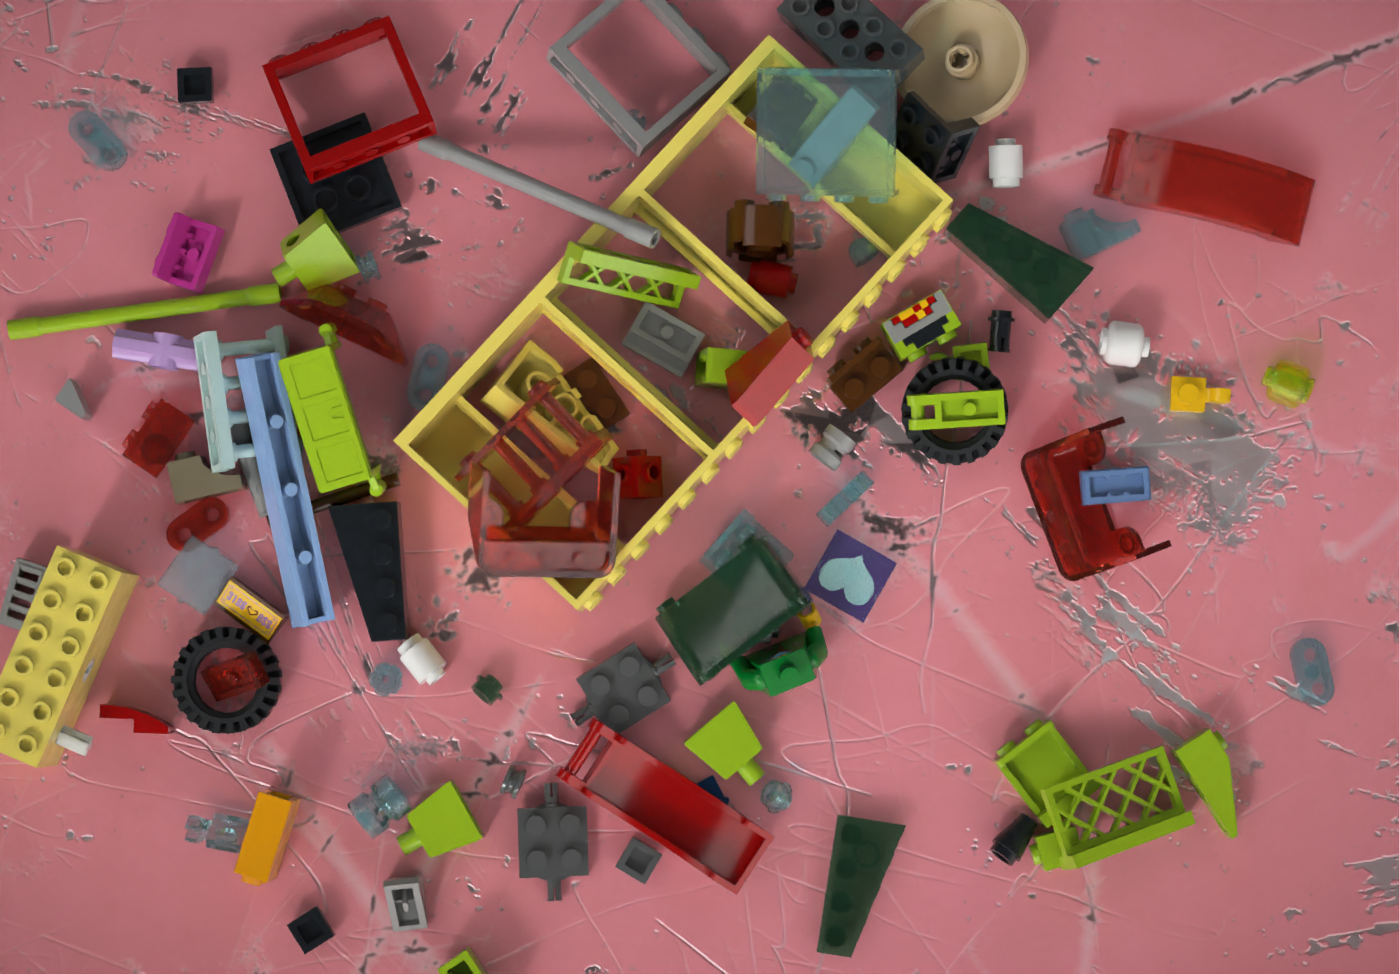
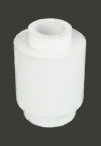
M1013 138L995 139V145L988 147L989 179L993 182V188L1020 187V179L1023 178V146L1016 145V139Z
M419 633L410 637L397 649L401 655L400 660L420 685L427 682L430 686L446 674L443 668L447 662L427 638L423 639Z

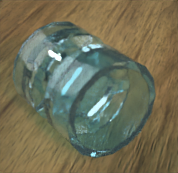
M387 774L370 786L371 792L369 794L362 792L347 804L355 819L373 839L390 827L389 821L391 819L398 821L413 809L404 793Z

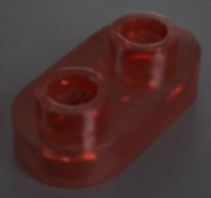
M207 497L202 499L169 524L166 531L169 545L175 550L182 552L196 549L227 526L230 520V509L219 498ZM216 508L219 512V517L215 521H210L208 519V512ZM185 528L191 531V538L188 541H182L180 538V532Z

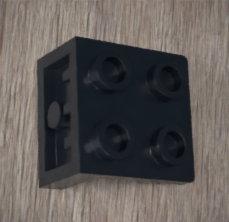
M911 91L906 94L886 140L937 184L956 178L980 125L972 117L946 123L915 91Z

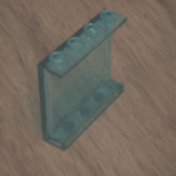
M757 68L756 194H766V200L784 201L787 200V195H800V201L806 202L821 201V196H834V202L844 203L855 202V196L868 197V203H889V197L899 195V189H895L897 84L901 83V69Z

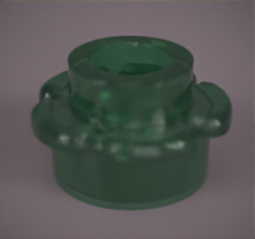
M487 674L486 677L478 675L477 681L471 686L473 692L490 706L497 699L502 700L503 696L499 692L503 689V686L490 674Z

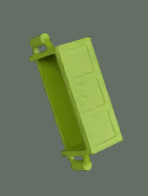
M327 322L319 327V334L324 338L325 344L288 355L278 360L280 372L319 492L322 494L368 480L370 483V494L378 497L386 490L387 486L381 478L380 464L371 466L335 350L342 347V344L336 336V325L332 322Z

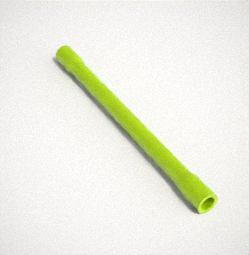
M276 282L249 286L239 290L46 317L34 316L7 321V329L10 340L25 339L76 329L240 306L281 303L282 293L280 285Z

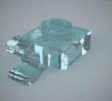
M215 813L213 820L189 815L185 824V829H188L185 840L191 843H200L206 840V848L240 853L249 819Z

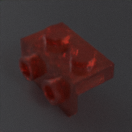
M163 398L158 403L153 400L150 402L141 416L146 421L140 430L132 429L121 445L126 448L122 454L124 457L156 478L159 477L167 462L170 461L196 423L195 420Z

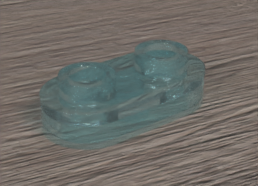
M83 110L71 117L68 125L70 136L95 164L106 171L118 170L125 164L128 157L125 144L97 114L92 111ZM87 124H92L93 132L89 135H84L83 127ZM109 149L116 150V156L112 160H107L105 157Z
M429 343L423 345L417 350L414 357L407 398L409 403L418 411H421L446 382L450 360L445 349L438 344ZM430 356H436L439 359L438 365L434 368H430L426 364ZM423 389H429L432 393L428 401H422L419 398V394Z
M1300 639L1293 644L1290 650V661L1299 697L1306 704L1322 706L1332 699L1335 690L1326 649L1316 639ZM1307 649H1312L1315 653V658L1311 662L1304 658V652ZM1316 682H1319L1323 687L1320 695H1315L1312 691V686Z

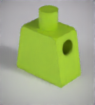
M322 208L313 213L280 242L282 254L286 261L271 269L273 276L281 287L299 278L306 290L311 292L360 272L356 256Z
M707 347L698 352L696 356L695 387L728 389L725 370L748 351Z
M734 700L684 742L688 749L725 780L737 771L747 784L751 786L765 774L764 770L753 759L763 748Z
M450 780L406 815L413 828L399 835L396 839L405 855L423 846L428 856L432 858L476 842L485 836L455 782Z

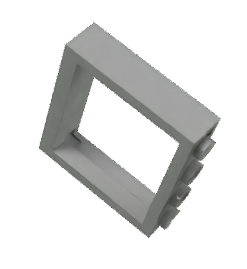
M605 0L549 48L546 60L639 158L718 90L728 79L731 70L725 57L719 52L714 53L706 44L703 34L697 28H691L683 20V15L673 3L668 4L665 0H640L711 75L650 129L645 131L569 50L571 46L626 1Z

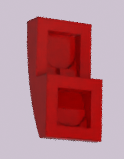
M100 704L99 718L134 719L133 733H174L173 725L147 711L124 705Z

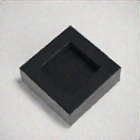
M211 67L177 68L178 103L180 105L214 103V80Z
M318 905L287 924L304 954L336 935Z

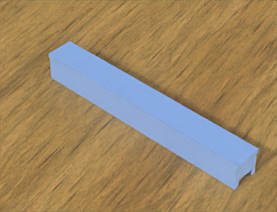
M264 352L235 358L291 626L292 628L310 626V624L334 620L335 615L290 401L278 365V360L281 359L280 353Z

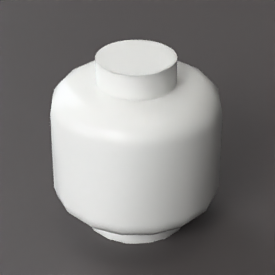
M1114 320L1110 322L1108 328H1102L1098 353L1103 355L1104 360L1108 364L1136 367L1141 357H1148L1150 337L1144 336V328L1140 324Z

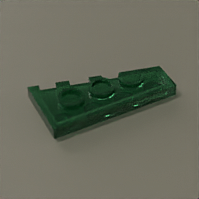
M837 814L816 952L851 958L906 825Z

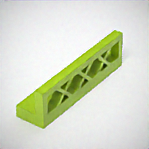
M569 240L557 280L564 284L678 309L685 287L697 290L701 276L685 267ZM575 260L579 263L587 264L589 268L587 272L578 278L570 276ZM609 269L616 271L619 277L608 284H604L598 273ZM633 276L646 278L648 283L635 291L632 290L628 280ZM663 282L674 284L670 298L661 297L657 286Z

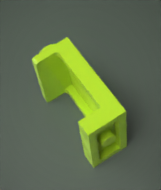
M1039 718L1023 730L1026 736L1016 744L1013 740H1010L996 751L999 757L993 762L1043 827L1049 828L1052 823L1040 790L1089 771L1056 730L1054 723L1049 719L1042 722ZM1093 779L1088 780L1083 795L1089 797L1102 785ZM1078 785L1072 786L1070 788L1076 790ZM1063 790L1053 793L1057 808L1067 813L1073 796Z

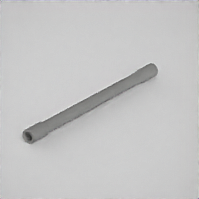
M438 135L418 141V149L425 153L456 163L590 220L648 248L653 249L660 239L661 231L658 228L603 208L459 147L452 141Z

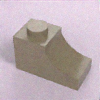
M195 451L174 455L176 461L167 462L173 495L177 504H187L248 489L245 476L241 474L224 475L212 473L211 468L207 464L206 457L196 456Z

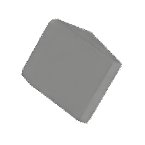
M69 378L56 396V402L81 419L91 420L93 415L77 381Z

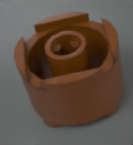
M736 200L734 208L726 213V255L731 258L732 253L739 254V261L761 262V259L777 262V255L786 254V260L794 256L795 213L789 209V202L776 200L769 202V205H755L753 200Z

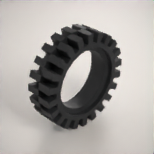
M957 356V358L945 357L941 360L933 361L919 370L907 386L901 406L902 424L905 427L908 439L913 442V446L918 451L923 452L924 456L930 460L932 458L937 460L938 463H953V465L975 462L976 459L983 458L992 448H995L1005 432L1009 411L1005 389L1006 424L983 426L975 436L961 442H949L940 439L930 429L909 430L908 419H911V406H907L906 395L928 394L934 386L950 379L969 382L977 387L978 390L1003 389L999 378L987 366L984 367L973 359L968 360L964 359L965 357Z
M216 627L215 629L201 632L197 637L190 639L186 647H182L178 653L180 657L173 665L175 672L174 676H171V683H174L172 693L173 697L178 700V708L187 715L186 718L191 723L194 722L199 728L212 731V733H238L260 724V721L267 718L271 713L272 707L276 706L279 700L277 699L278 693L282 689V685H280L282 670H279V660L277 655H274L271 651V646L256 634L242 628ZM221 648H233L245 653L253 661L258 674V687L252 700L242 709L228 713L216 711L209 707L201 699L196 686V674L201 662L210 653Z

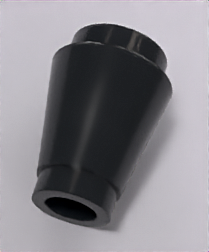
M1021 813L1018 818L992 840L994 844L990 851L1002 862L1012 866L1015 861L1021 860L1035 832L1034 830L1038 826L1037 823L1026 814Z

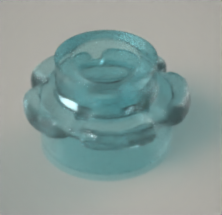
M386 662L380 663L375 666L374 672L370 673L369 684L371 687H374L375 693L385 697L390 693L395 694L402 687V672L396 665L391 666ZM388 676L389 682H383V677Z
M772 780L764 786L760 796L761 802L768 807L770 813L776 814L779 811H783L792 802V788L787 782L783 784L777 780Z

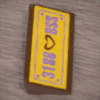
M231 576L213 603L249 631L259 636L267 644L272 641L289 618L288 615L235 576Z

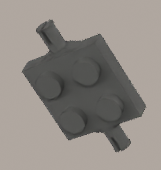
M635 642L576 678L586 695L587 705L570 715L575 720L574 722L577 727L595 716L617 733H621L671 701L661 685L659 675L677 664L669 652L651 663L643 657Z
M543 783L545 804L535 808H517L519 878L547 880V901H554V887L556 901H561V880L570 876L589 875L587 806H567L558 803V783H552V796H550V783Z

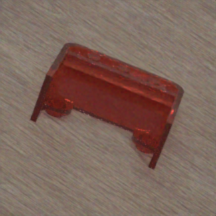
M1123 416L1086 428L1024 454L1021 460V471L1060 574L1069 581L1086 578L1172 546L1170 540L1144 548L1141 537L1135 529L1128 526L1115 529L1106 504L1082 505L1079 471L1093 470L1092 465L1104 459L1106 444L1101 432L1125 423Z
M471 462L468 522L477 566L485 574L493 577L602 578L607 576L613 570L616 561L621 474L607 466H599L597 500L577 502L570 511L569 527L503 526L502 507L498 502L489 498L490 470L479 463Z

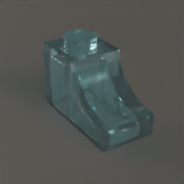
M1082 207L1063 216L1065 221L1058 227L1075 264L1129 240L1141 232L1136 219L1127 222H1111L1096 215L1093 208L1084 212Z

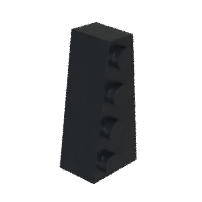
M391 501L328 506L371 642L408 640L410 632L401 503Z

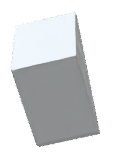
M423 874L392 877L383 881L393 932L428 928Z

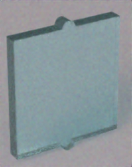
M191 535L157 582V585L177 597L178 603L185 602L205 615L228 579L237 571L239 565L219 553L218 547L211 548Z

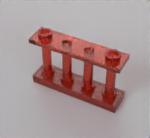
M557 378L546 383L543 380L537 382L527 393L530 399L478 453L474 450L471 451L459 463L462 469L454 477L460 482L473 474L508 510L507 515L510 519L502 527L511 537L522 531L613 439V436L605 428L595 433L591 430L586 431L554 398L551 392L561 383ZM540 403L577 440L575 444L579 449L571 457L567 453L564 455L528 418ZM517 427L554 464L552 468L556 472L549 480L545 477L540 478L505 441ZM494 451L531 487L529 491L533 496L526 503L522 500L518 502L482 464Z

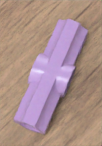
M116 329L112 342L113 358L148 363L150 367L178 371V369L198 371L193 340H187L183 336L164 332L149 334Z

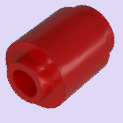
M761 259V262L752 261L747 283L757 293L786 299L788 293H795L799 274L792 273L793 266Z

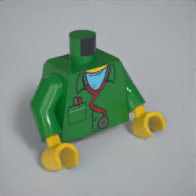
M811 603L812 612L808 615H803L800 607L797 609V615L803 627L807 629L805 632L746 656H742L740 642L736 635H731L733 641L731 646H724L722 641L719 640L723 659L731 662L732 669L745 689L763 691L771 697L817 678V668L828 657V649L822 628L819 626L822 618L814 603Z

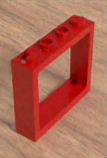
M389 15L383 18H371L363 26L353 30L345 29L338 31L332 38L320 43H308L292 54L277 55L271 58L268 63L262 65L310 184L438 134L433 117ZM387 38L418 110V114L310 156L279 80Z

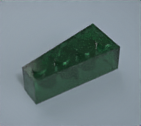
M970 203L964 207L943 233L948 240L1044 324L1094 269V267Z

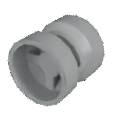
M829 424L823 432L824 437L822 440L815 442L809 452L828 468L836 471L842 463V456L845 453H850L856 443L841 430Z

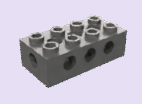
M784 0L776 9L780 20L852 85L856 84L879 106L890 97L925 59L923 48L869 0ZM825 7L834 8V11L829 16L818 15L820 10ZM850 29L859 31L858 35L852 39L843 37L844 33ZM879 51L884 53L883 57L878 61L867 59L872 52Z

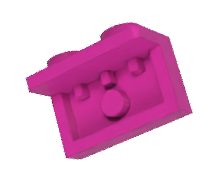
M175 212L167 227L160 252L155 259L152 276L169 284L202 294L225 230Z

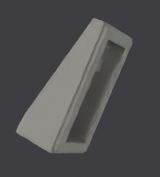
M17 557L0 612V624L17 630L21 629L24 621L10 617V612L14 610L27 615L29 608L15 604V598L24 599L32 604L46 572V566ZM25 571L38 575V581L35 582L23 578ZM20 584L35 589L34 595L19 591Z

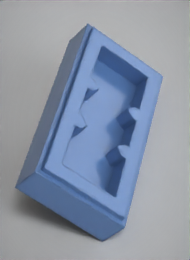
M1149 466L1079 471L1082 505L1151 500Z

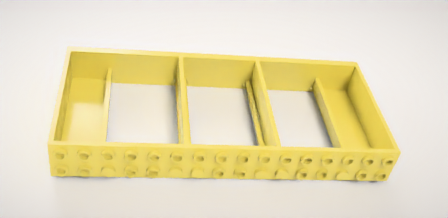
M768 35L612 203L608 210L627 218H632L637 214L648 225L660 229V236L768 334L775 331L787 319L651 197L727 114L731 116L888 259L813 341L811 347L814 359L817 356L823 359L836 345L835 341L837 339L835 336L840 330L846 334L859 320L858 316L860 313L858 311L862 306L865 305L869 309L881 296V291L883 290L881 286L885 281L888 280L890 283H893L904 271L907 257L911 255L913 258H916L928 244L929 233L932 230L939 233L950 221V216L953 213L950 210L953 199L869 123L836 168L815 187L806 181L789 163L841 98L774 38ZM777 74L805 92L804 96L810 101H813V99L818 101L785 151H782L780 149L781 145L774 140L769 142L743 124ZM594 223L577 242L604 248L618 232ZM562 258L393 441L574 608L582 613L585 608L591 612L604 598L600 592L607 584L610 583L615 586L627 573L624 566L633 557L638 561L650 548L647 541L655 532L662 535L674 521L671 517L678 507L682 510L686 509L697 496L694 491L702 481L707 485L719 473L720 466H718V463L725 456L730 460L744 445L741 438L748 431L754 434L767 419L765 416L757 426L753 427L743 417L720 443H716L558 299L569 286V284H564L557 280L563 262ZM575 260L570 276L578 277L587 267V264H582ZM542 314L546 315L703 459V462L628 544H623L465 399ZM812 363L796 380L797 383L800 384L813 370ZM789 389L775 404V409H777L790 395Z

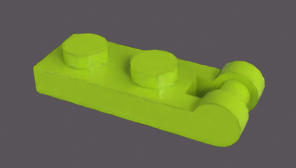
M1004 389L906 395L907 406H911V419H908L909 430L1006 424ZM934 405L935 417L926 418L924 406Z

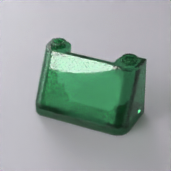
M752 535L738 546L741 550L738 555L677 601L671 597L656 608L659 615L655 617V620L700 686L708 683L721 670L727 668L760 641L792 619V616L794 617L815 602L766 536L757 539L755 535Z

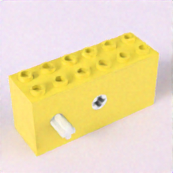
M56 546L0 675V753L35 768L58 765L65 748L83 756L87 755L88 750L91 749L94 737L73 728L139 575L78 549Z

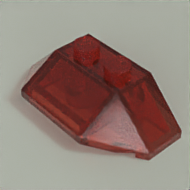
M338 283L336 288L326 284L281 300L279 307L282 310L318 327L327 322H332L336 325L337 336L404 368L407 367L408 359L394 319L390 313L386 312L388 306L371 297H369L367 302L355 297L356 290L341 283Z

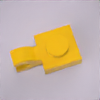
M1172 376L1170 380L1169 411L1204 413L1205 403H1230L1231 389L1206 388V378Z

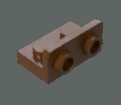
M879 336L873 341L867 337L853 349L856 355L851 360L845 363L841 359L827 370L830 377L825 381V384L850 414L904 370L882 344L883 341Z

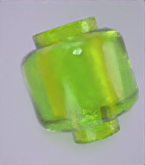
M1282 359L1275 367H1267L1261 385L1267 386V399L1295 409L1301 403L1307 404L1314 389L1316 379L1311 378L1312 373L1308 367Z

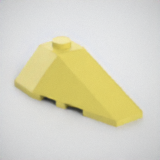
M529 340L493 383L480 402L507 424L600 475L619 450L618 446L598 418L587 411L580 401L581 394L576 387L572 389L562 376L561 372L563 369L558 362L533 341Z

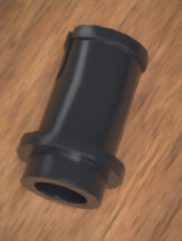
M992 310L991 317H988V320L991 321L988 351L1010 353L1011 322H1015V318H1012V311Z

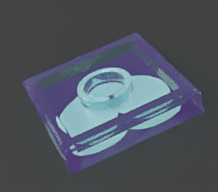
M837 529L804 590L864 623L897 563Z

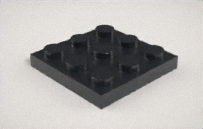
M364 112L302 136L310 156H313L373 131ZM293 141L269 149L299 225L322 208L338 232L342 233L403 209L383 156L310 184Z

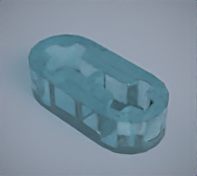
M861 471L816 515L828 527L875 482L864 471Z

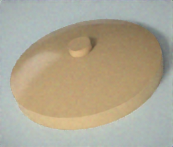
M930 0L916 10L902 28L911 39L923 48L925 59L898 87L903 99H905L908 92L915 91L946 123L972 117L979 125L984 124L1004 112L1021 91L1029 66L1028 42L1019 21L999 1Z

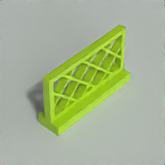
M1163 746L1152 748L1040 790L1062 852V856L1058 857L1062 870L1078 869L1196 824L1192 811H1186ZM1153 756L1156 757L1160 768L1156 779L1142 772L1146 760ZM1137 763L1135 768L1130 765ZM1121 768L1133 774L1126 790L1112 783L1117 770ZM1108 773L1106 779L1100 777ZM1139 778L1153 785L1147 801L1133 794ZM1093 779L1103 785L1097 801L1083 795L1088 780ZM1078 785L1076 790L1070 788L1072 786ZM1109 789L1123 796L1117 812L1103 805ZM1159 789L1169 794L1172 808L1163 811L1153 805ZM1063 790L1073 796L1067 813L1057 808L1053 793ZM1080 800L1094 807L1088 823L1073 816ZM1130 800L1144 807L1139 820L1135 822L1124 816ZM1100 811L1114 818L1109 832L1104 833L1094 828ZM1150 811L1156 813L1154 815L1149 816ZM1070 822L1085 829L1080 842L1070 846L1066 834ZM1121 822L1126 824L1125 826L1119 828ZM1091 833L1096 835V837L1089 839Z

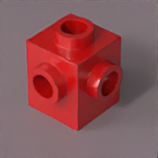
M646 449L627 450L626 457L613 458L614 499L663 497L661 456H647Z

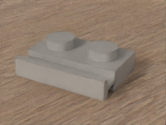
M645 302L622 345L677 377L682 378L702 343L705 334L655 305Z

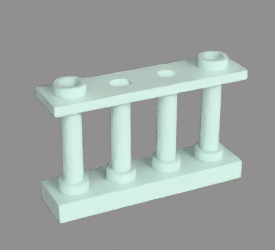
M282 325L274 326L265 331L266 339L222 343L221 340H218L217 331L202 332L193 337L212 473L226 472L235 468V462H237L238 458L256 457L253 443L236 445L235 442H232L230 428H232L233 424L249 422L246 409L231 411L230 408H227L225 394L228 393V390L241 389L239 376L227 377L226 374H222L221 360L224 356L264 352H279L281 359L286 357V354L289 353V340L287 335L283 333ZM291 406L299 449L302 455L304 448L303 440L297 433L296 419Z

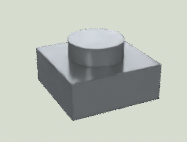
M633 836L615 867L645 884L663 854Z

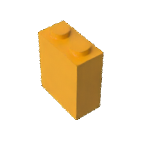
M271 789L258 792L234 869V873L242 875V882L261 886V884H266L277 878L300 805V798Z

